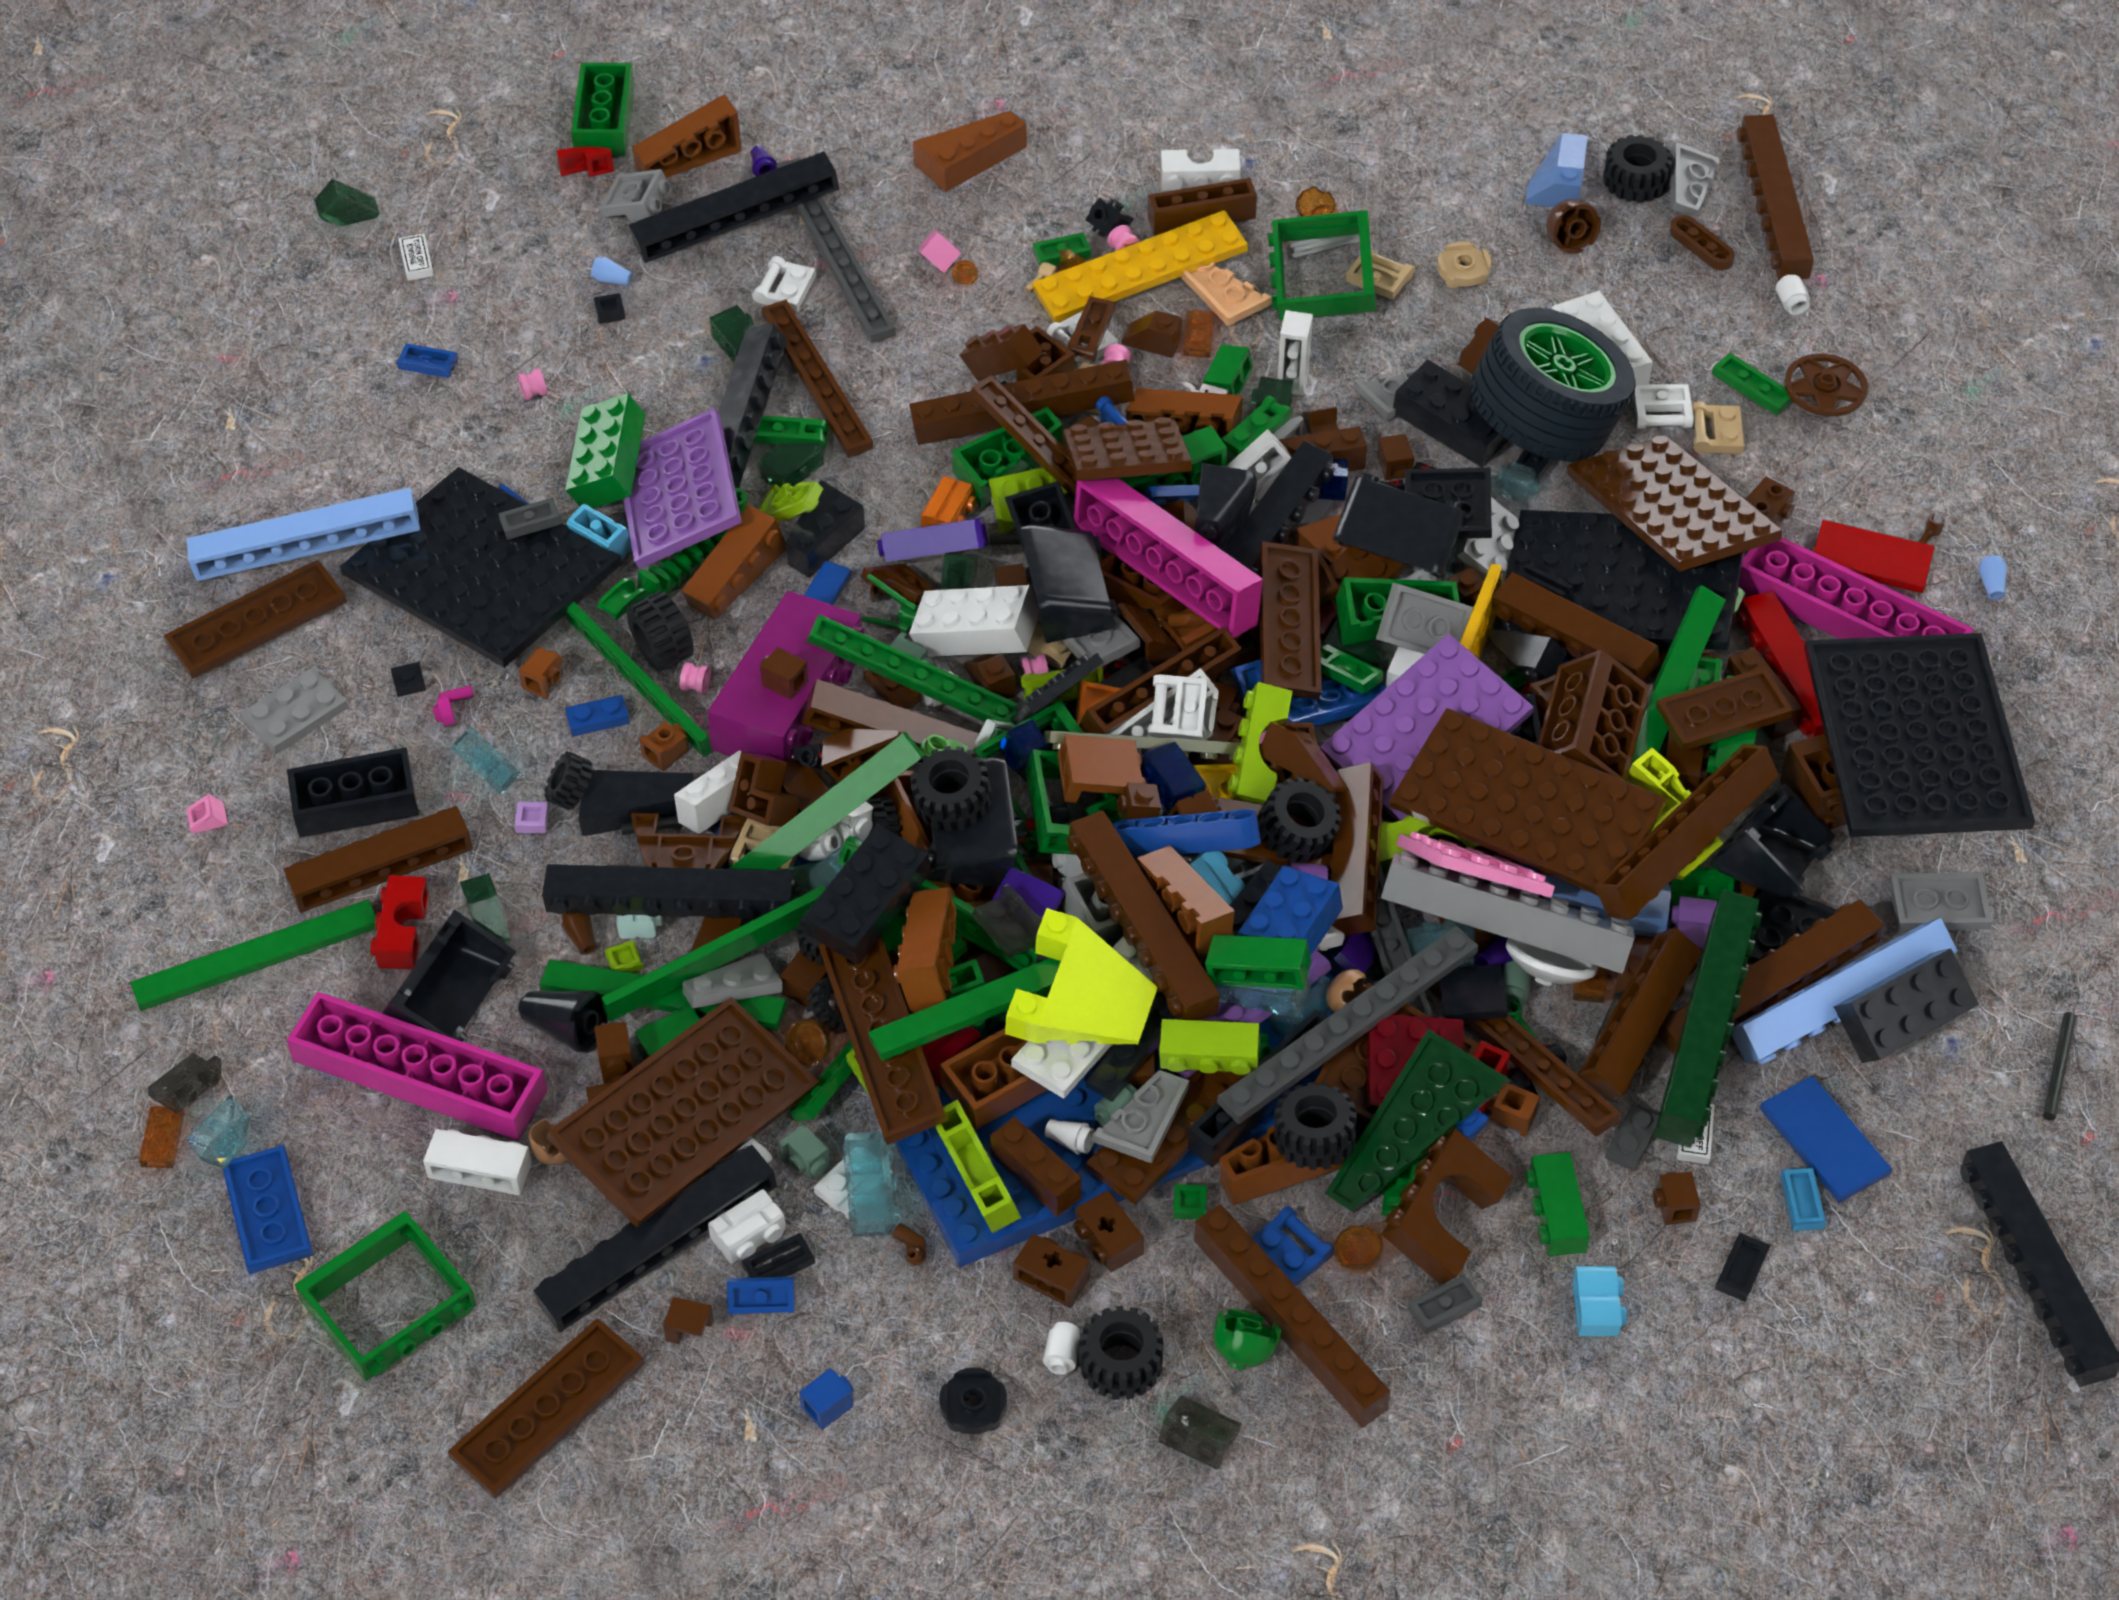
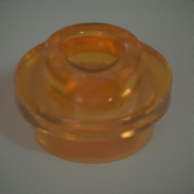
M969 260L957 262L952 270V278L958 284L968 285L978 279V269Z

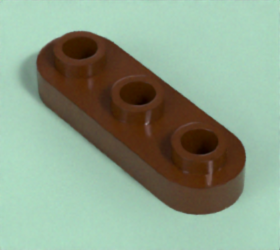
M1679 215L1672 219L1670 235L1713 269L1727 270L1732 267L1735 252L1729 245L1690 216Z

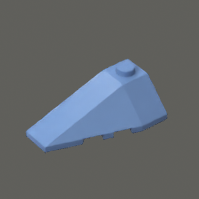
M1569 133L1561 134L1530 179L1525 204L1554 207L1556 204L1567 199H1579L1588 136Z
M1542 874L1546 876L1545 882L1555 886L1552 897L1566 900L1569 902V907L1579 910L1581 906L1593 908L1599 911L1601 917L1611 919V917H1608L1599 896L1548 874ZM1669 883L1659 892L1656 898L1650 900L1640 910L1636 917L1631 920L1627 919L1630 921L1629 925L1634 927L1635 935L1655 938L1657 933L1667 930L1671 898ZM1543 896L1544 899L1551 900V898Z

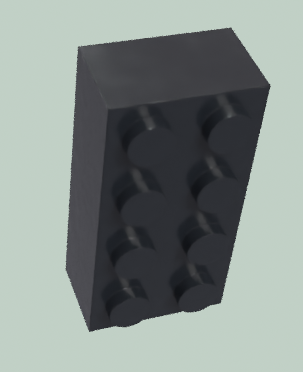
M1428 359L1396 390L1393 408L1396 409L1395 415L1481 468L1509 441L1495 431L1478 412L1472 400L1470 384Z
M407 747L287 769L292 813L299 838L419 815Z
M877 824L803 916L807 935L859 965L910 900L912 893L918 890L931 873L929 854Z
M1949 948L1930 953L1835 1005L1834 1009L1861 1062L1866 1063L1888 1056L1978 1006L1979 1003L1952 949Z

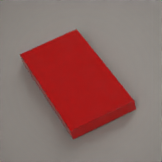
M1823 519L1814 553L1877 583L1923 593L1935 546Z

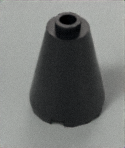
M530 991L521 998L518 1005L520 1017L524 1022L569 1048L583 1053H590L597 1047L594 1026L602 1025V1023L608 1024L609 1020L601 998L604 995L596 991Z

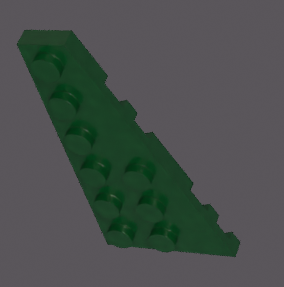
M1428 1029L1355 1144L1351 1155L1345 1160L1326 1190L1325 1195L1353 1213L1356 1212L1430 1150V1147L1440 1137L1449 1134L1511 1082V1080Z

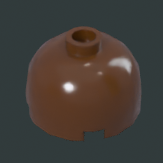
M1567 199L1556 204L1547 217L1546 230L1549 239L1557 248L1568 254L1584 251L1580 248H1584L1588 244L1592 245L1600 233L1601 219L1597 215L1596 209L1589 203L1579 199Z

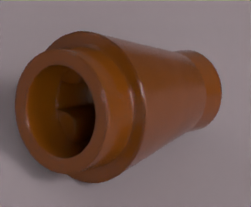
M564 913L561 917L563 921L561 927L578 948L579 953L587 955L595 951L597 945L594 939L590 915L584 913Z

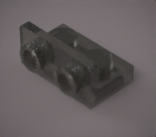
M1009 884L1002 886L999 898L974 908L972 918L1009 958L1036 947V935L1042 919Z
M195 1053L190 1054L148 1086V1096L177 1114L187 1105L193 1104L209 1088H213L222 1079L221 1058L214 1055L206 1061Z
M1181 1395L1166 1413L1158 1441L1214 1469H1219L1225 1452L1238 1436L1242 1423Z

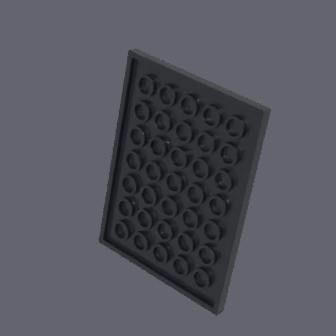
M457 467L416 502L420 524L419 531L368 542L340 566L342 575L505 668L561 619L573 602L578 604L623 563L621 555L612 550L608 551L568 529L564 524L507 540L498 513L528 504Z
M1520 510L1519 527L1515 532L1514 546L1511 550L1505 580L1512 572L1516 574L1520 570L1524 572V566L1528 563L1573 585L1574 593L1567 600L1658 645V647L1671 646L1696 588L1702 585L1726 600L1704 649L1728 651L1745 551L1679 572L1613 514ZM1496 615L1493 629L1536 635L1534 633H1527L1519 625L1509 620L1504 621Z
M1982 633L1805 641L1804 651L1850 837L2033 829L2035 824L2034 815Z

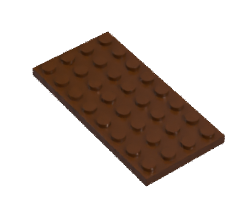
M1666 435L1655 436L1648 441L1632 443L1625 448L1615 451L1609 450L1601 455L1578 460V462L1567 465V475L1679 572L1782 540V529Z
M1446 708L1389 803L1390 807L1598 896L1594 886L1651 833L1667 805V798Z
M730 997L549 1130L546 1138L631 1223L638 1227L680 1195L691 1184L702 1178L711 1168L716 1167L796 1105L820 1081L739 1003Z

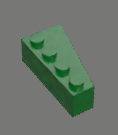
M1048 406L1032 413L1031 415L1062 445V424ZM1003 427L952 450V472L959 481H964L974 486V497H977V504L981 509L991 502L992 494L989 479L1027 471L1039 464Z
M1344 577L1336 595L1342 644L1347 645L1376 639L1393 583L1460 603L1457 583L1455 581Z

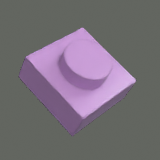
M517 802L514 825L516 833H546L549 813L548 802Z

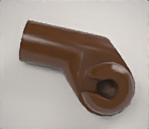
M898 1224L893 1231V1237L906 1245V1260L914 1266L922 1264L927 1257L925 1238L904 1224Z

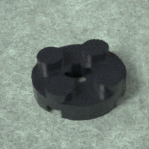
M965 1368L954 1373V1377L947 1384L945 1382L941 1387L939 1395L940 1411L942 1417L947 1422V1426L954 1432L981 1434L996 1430L1000 1426L1001 1419L1004 1417L1007 1409L1005 1386L1001 1381L999 1382L996 1378L992 1377V1373L986 1369ZM971 1395H976L977 1400L982 1401V1403L971 1407L965 1404L964 1401H969Z

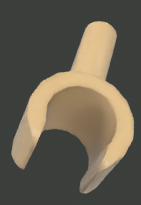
M1042 263L1038 275L1024 287L1025 290L1030 292L1033 289L1032 282L1057 273L1055 271L1057 266Z

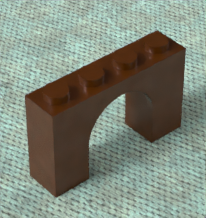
M1456 1128L1446 1136L1440 1137L1430 1147L1431 1150L1427 1157L1418 1163L1414 1170L1416 1173L1415 1178L1402 1190L1400 1194L1402 1200L1398 1207H1395L1388 1214L1385 1220L1388 1224L1381 1234L1439 1284L1458 1277L1471 1251L1446 1231L1436 1217L1433 1196L1438 1183L1445 1182L1453 1185L1479 1208L1484 1209L1500 1202L1513 1179L1508 1172Z

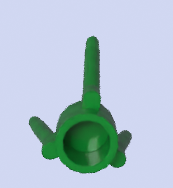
M868 574L867 579L902 605L897 615L901 623L861 616V621L899 629L908 633L912 627L918 606L906 600L873 575Z

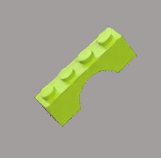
M1258 682L1251 691L1248 690L1246 692L1243 708L1247 709L1246 718H1242L1238 730V736H1242L1241 745L1236 747L1233 756V763L1237 764L1236 772L1231 775L1228 783V792H1232L1231 800L1263 805L1271 791L1275 788L1278 774L1273 772L1264 763L1260 755L1259 740L1261 734L1267 731L1270 722H1285L1288 719L1292 690Z
M1408 815L1398 822H1382L1379 863L1382 872H1388L1394 853L1401 854L1402 850L1407 851L1396 845L1399 834L1410 836L1412 831L1429 837L1434 835L1452 836L1470 848L1480 845Z
M956 1100L946 1105L944 1110L948 1121L935 1127L991 1232L994 1233L1020 1219L1021 1216L959 1101Z

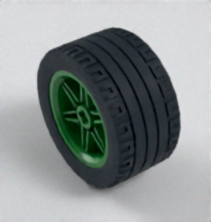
M1536 307L1520 309L1509 314L1501 321L1478 362L1470 381L1472 400L1478 412L1495 431L1516 446L1535 455L1562 461L1582 460L1597 454L1614 430L1632 399L1636 388L1633 367L1628 358L1604 333L1572 315L1552 309Z

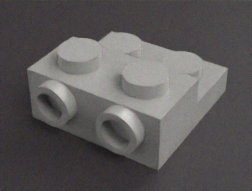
M661 169L617 174L599 210L603 217L626 215L630 222H637L661 212L662 200L665 195L671 193V184Z

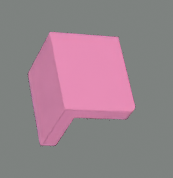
M936 229L918 247L919 252L942 272H946L961 254L960 250Z

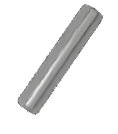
M1359 234L1291 242L1289 244V253L1292 258H1297L1360 242Z

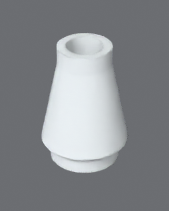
M1050 1119L1045 1128V1137L1056 1141L1076 1154L1081 1152L1087 1154L1094 1144L1091 1140V1135L1095 1130L1090 1128L1087 1123Z

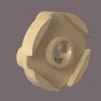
M1471 242L1451 243L1438 256V273L1450 288L1483 285L1487 282L1491 269L1489 253L1484 248H1482V251L1474 248L1475 244ZM1465 262L1468 266H1462L1460 263Z

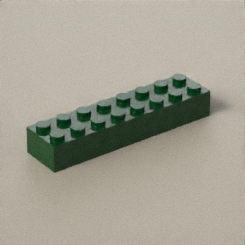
M1724 889L1721 891L1709 924L1653 1135L1655 1138L1691 1148L1695 1137L1701 1139L1704 1128L1707 1126L1712 1109L1710 1104L1715 1096L1719 1079H1717L1718 1073L1723 1066L1726 1056L1725 1046L1727 1041H1729L1734 1024L1732 1019L1737 1011L1741 997L1739 992L1744 984L1748 970L1746 965L1748 958L1751 957L1755 943L1753 938L1755 931L1758 930L1762 913L1757 912L1758 899Z

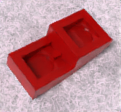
M574 147L556 150L561 177L587 171L589 177L614 172L612 152L608 148Z

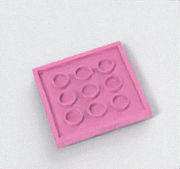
M1414 831L1411 832L1410 836L1399 834L1397 846L1440 867L1552 898L1555 886L1545 882V875L1536 873L1534 870L1512 862L1510 859L1498 855L1490 856L1470 847L1465 849L1457 846L1455 843L1442 839L1437 841L1429 838L1427 835Z

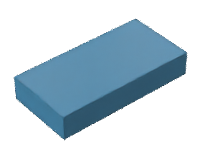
M1813 1167L1781 1170L1779 1176L1792 1231L1825 1229L1826 1219Z

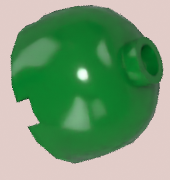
M1228 1309L1227 1315H1223L1222 1310H1220L1213 1331L1214 1347L1221 1357L1227 1360V1364L1234 1369L1246 1370L1247 1367H1257L1266 1363L1274 1355L1282 1332L1279 1326L1273 1322L1270 1328L1263 1324V1316L1249 1311Z

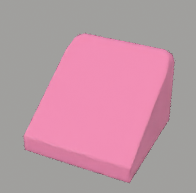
M210 794L186 809L190 832L193 834L227 825L223 802Z

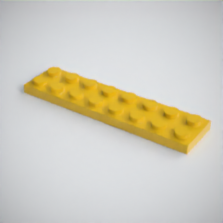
M1223 210L1032 282L1033 291L1053 323H1060L1083 311L1089 296L1115 302L1181 277L1185 271L1192 273L1197 271L1200 266H1209L1214 261L1218 263L1247 252L1248 243L1226 211Z

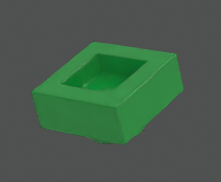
M1174 1184L1173 1219L1197 1220L1205 1215L1207 1185Z

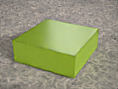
M634 940L604 949L611 970L629 973L644 970Z

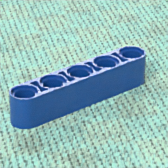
M1252 809L1129 819L1112 823L1133 858L1141 857L1169 845L1178 854L1246 849L1261 843L1256 811Z

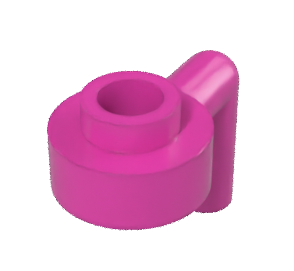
M471 685L441 692L438 695V705L433 706L437 723L443 722L444 727L456 725L451 702L473 697Z

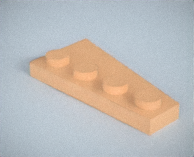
M1215 261L1210 263L1209 266L1198 267V270L1192 273L1185 271L1183 276H1181L1182 280L1227 326L1272 305L1271 296L1266 293H1258L1255 291V286L1249 282L1242 283L1234 278L1233 272L1215 266Z

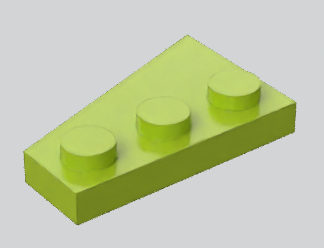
M1043 467L989 479L1000 533H1008L1015 528L1005 497L1056 482ZM1061 486L1063 493L1066 494L1067 491Z
M816 481L799 482L794 487L790 483H785L781 488L777 484H771L758 509L775 518L777 523L786 519L791 520L798 514L803 512L809 513L814 510L819 503L818 498L823 488Z

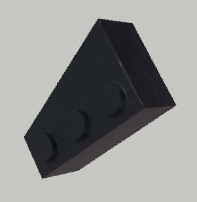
M823 480L819 482L823 491L818 498V505L811 512H803L786 541L788 565L808 578L816 573L825 561H829L865 529L864 506Z

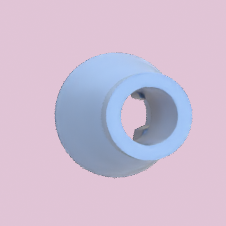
M605 256L603 258L596 257L592 265L591 277L596 278V282L628 286L632 278V271L625 269Z
M1987 556L1980 561L1978 571L1986 588L1988 598L1999 600L2005 597L2007 564L2000 556Z

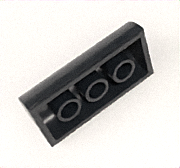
M1059 481L1005 497L1024 555L1025 551L1020 526L1034 524L1076 529Z

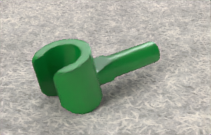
M1512 1001L1513 1012L1508 1011V1015L1533 1037L1538 1039V1036L1522 1019L1520 1003Z

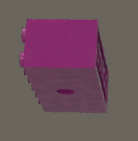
M787 590L707 711L711 750L728 756L735 754L737 751L764 754L787 761L794 757V748L809 745L816 728L802 724L807 698L815 681L819 679L842 687L844 684L849 683L856 664L807 643L806 640L818 614L864 634L861 615ZM777 647L807 661L808 682L792 700L762 686L760 664Z

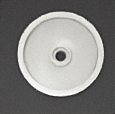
M1508 938L1506 943L1507 951L1513 960L1525 972L1534 976L1536 982L1546 986H1552L1553 983L1573 984L1586 981L1594 977L1598 970L1596 965Z

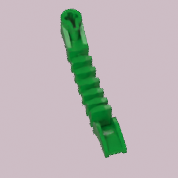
M735 488L741 515L747 507V494L744 490ZM729 529L683 549L682 553L671 554V561L662 559L660 561V568L650 566L649 571L639 570L637 587H635V582L632 579H622L598 601L597 608L603 609L612 615L613 619L617 620L627 613L628 606L658 591L669 595L670 590L681 586V582L686 578L690 579L692 577V573L699 569Z

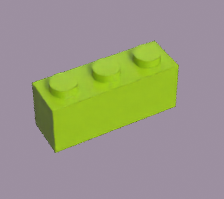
M1162 1019L1159 1051L1161 1069H1168L1173 1072L1200 1070L1203 1073L1225 1071L1238 1075L1249 1074L1258 1068L1259 1023Z

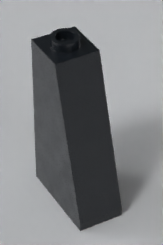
M592 770L590 772L592 774L591 779L587 782L589 783L588 788H585V794L581 798L578 817L582 836H590L620 830L621 823L632 822L631 813H659V818L676 816L674 794L693 782L694 774Z

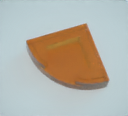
M1060 250V271L1085 263V259L1074 254L1073 251Z

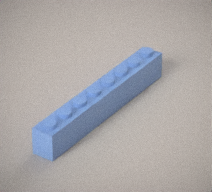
M411 487L187 538L188 561L196 581L419 531L418 510Z
M1941 918L1927 921L1733 1026L1731 1035L1745 1063L1758 1061L1759 1065L1764 1064L1777 1057L1775 1051L1781 1048L1786 1051L1801 1044L1800 1038L1806 1034L1812 1037L1827 1029L1826 1023L1832 1020L1834 1023L1841 1022L1834 1009L1835 1005L1932 952L1951 948L1953 953H1956L1958 950Z

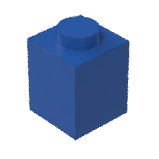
M830 1368L799 1391L801 1408L823 1430L854 1407L852 1395L854 1388L844 1375L838 1376Z

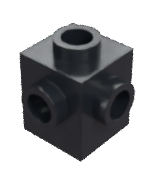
M1099 197L1091 206L1090 213L1085 220L1093 225L1091 229L1093 232L1105 238L1117 226L1127 225L1129 227L1134 218L1122 210L1124 205L1113 198H1110L1108 201Z

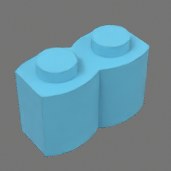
M1575 1266L1572 1279L1578 1336H1619L1621 1327L1626 1326L1627 1323L1626 1307L1620 1305L1619 1296H1623L1624 1290L1622 1276H1617L1615 1266Z

